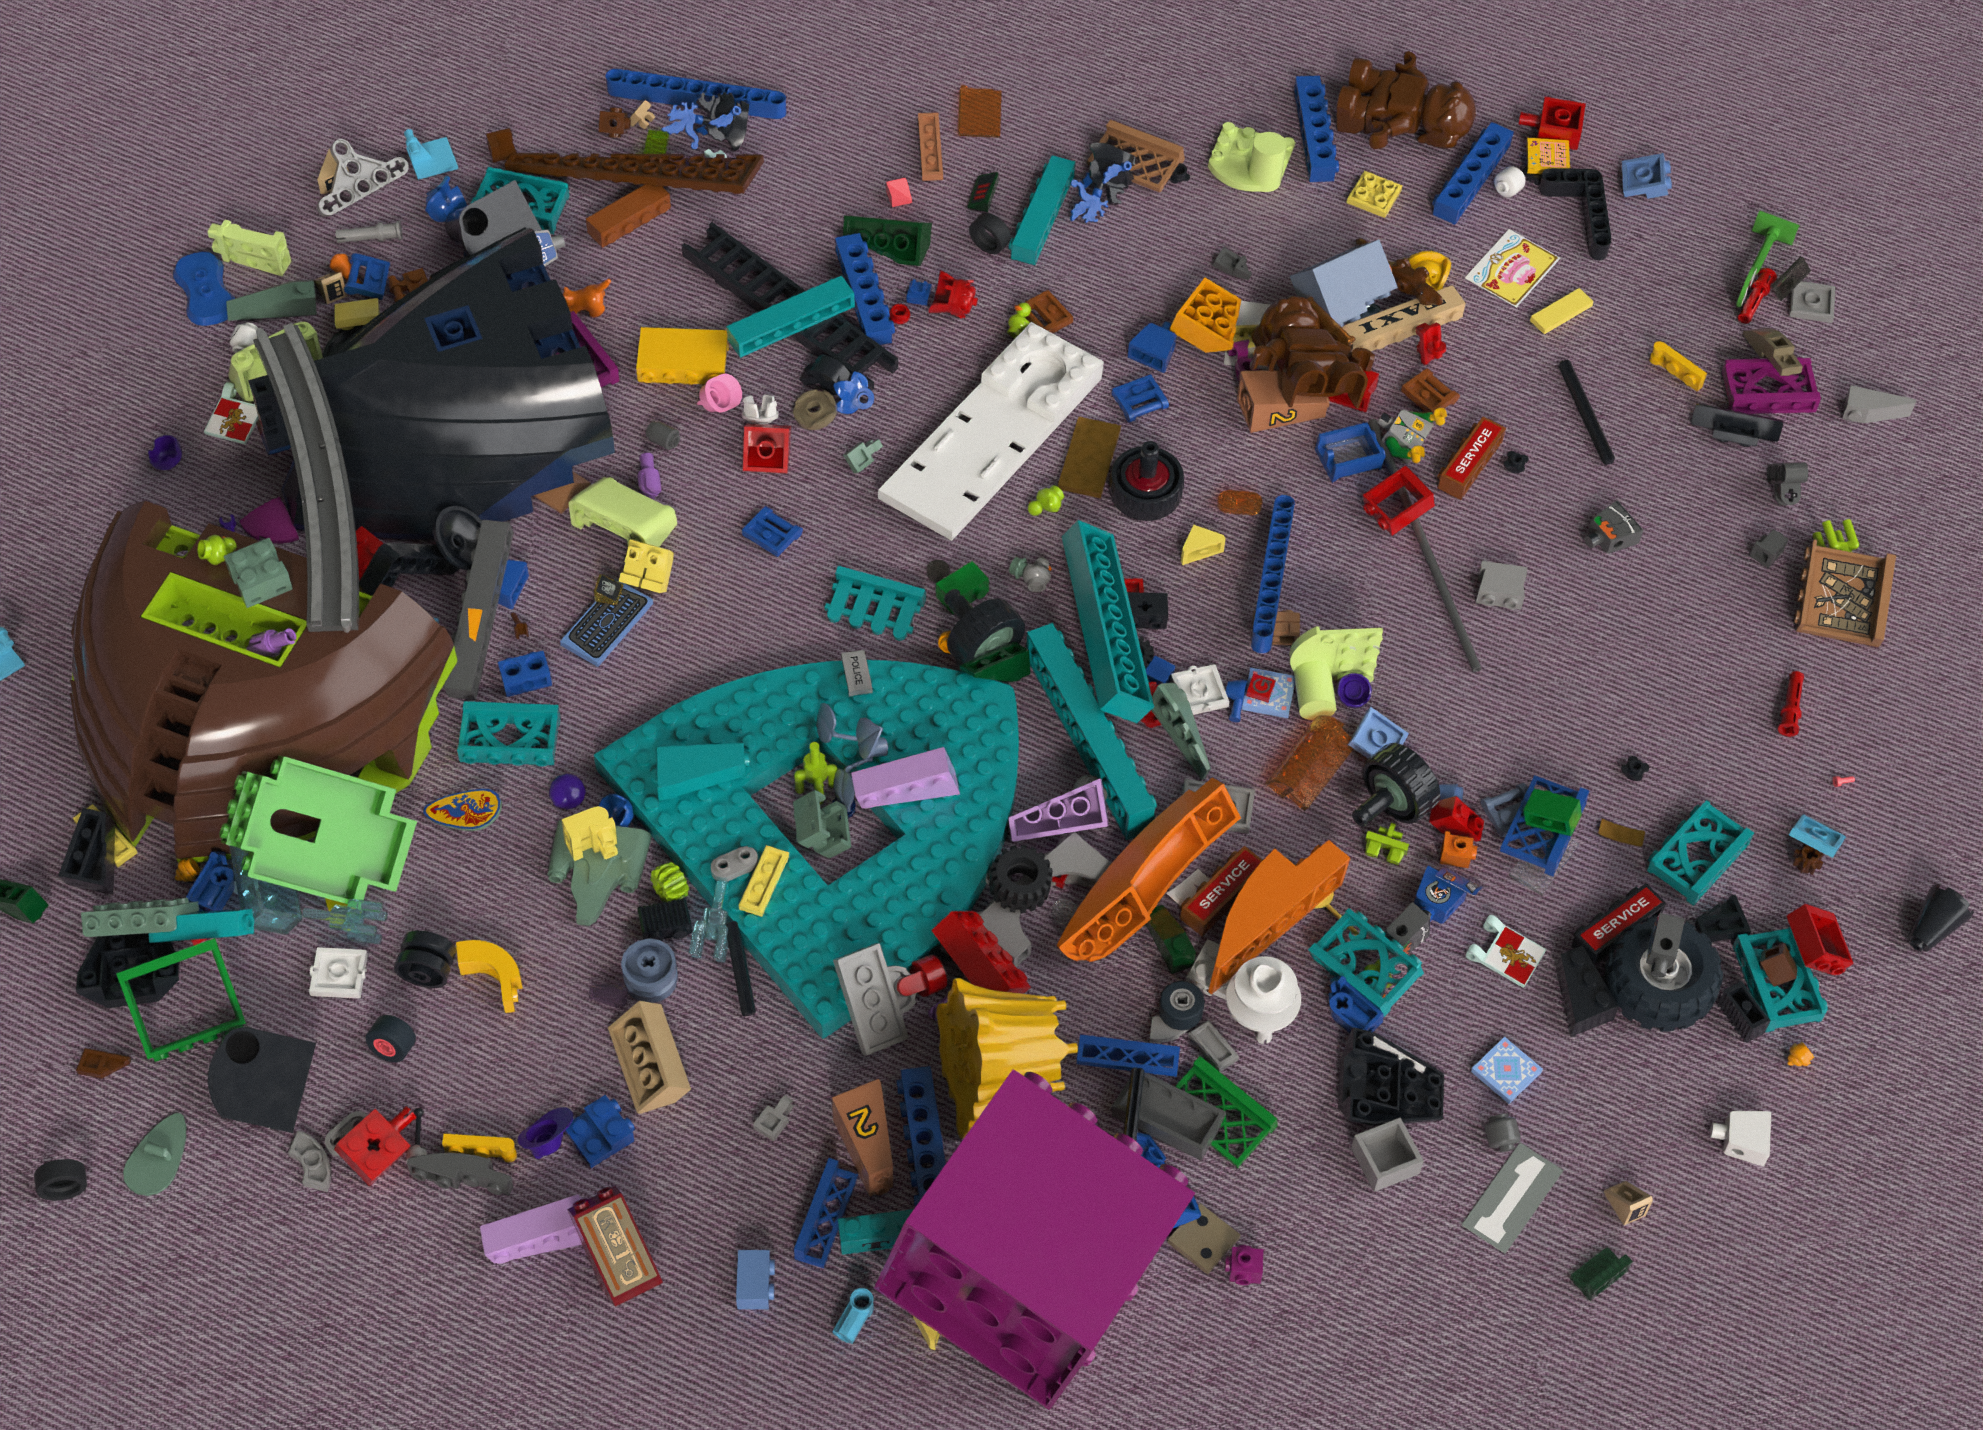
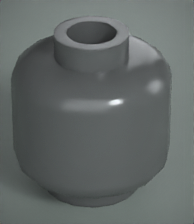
M1508 1113L1488 1118L1489 1122L1485 1124V1133L1489 1146L1494 1149L1499 1148L1500 1153L1514 1150V1144L1521 1140L1517 1120L1514 1117H1509Z

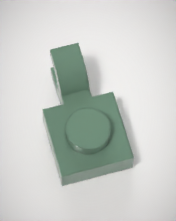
M876 439L874 442L869 440L865 444L859 442L843 454L853 473H859L874 461L871 455L881 449L883 445L879 439Z

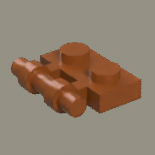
M423 268L403 273V281L397 280L394 275L388 277V287L395 296V302L406 296L403 294V291L408 290L410 293L428 281Z

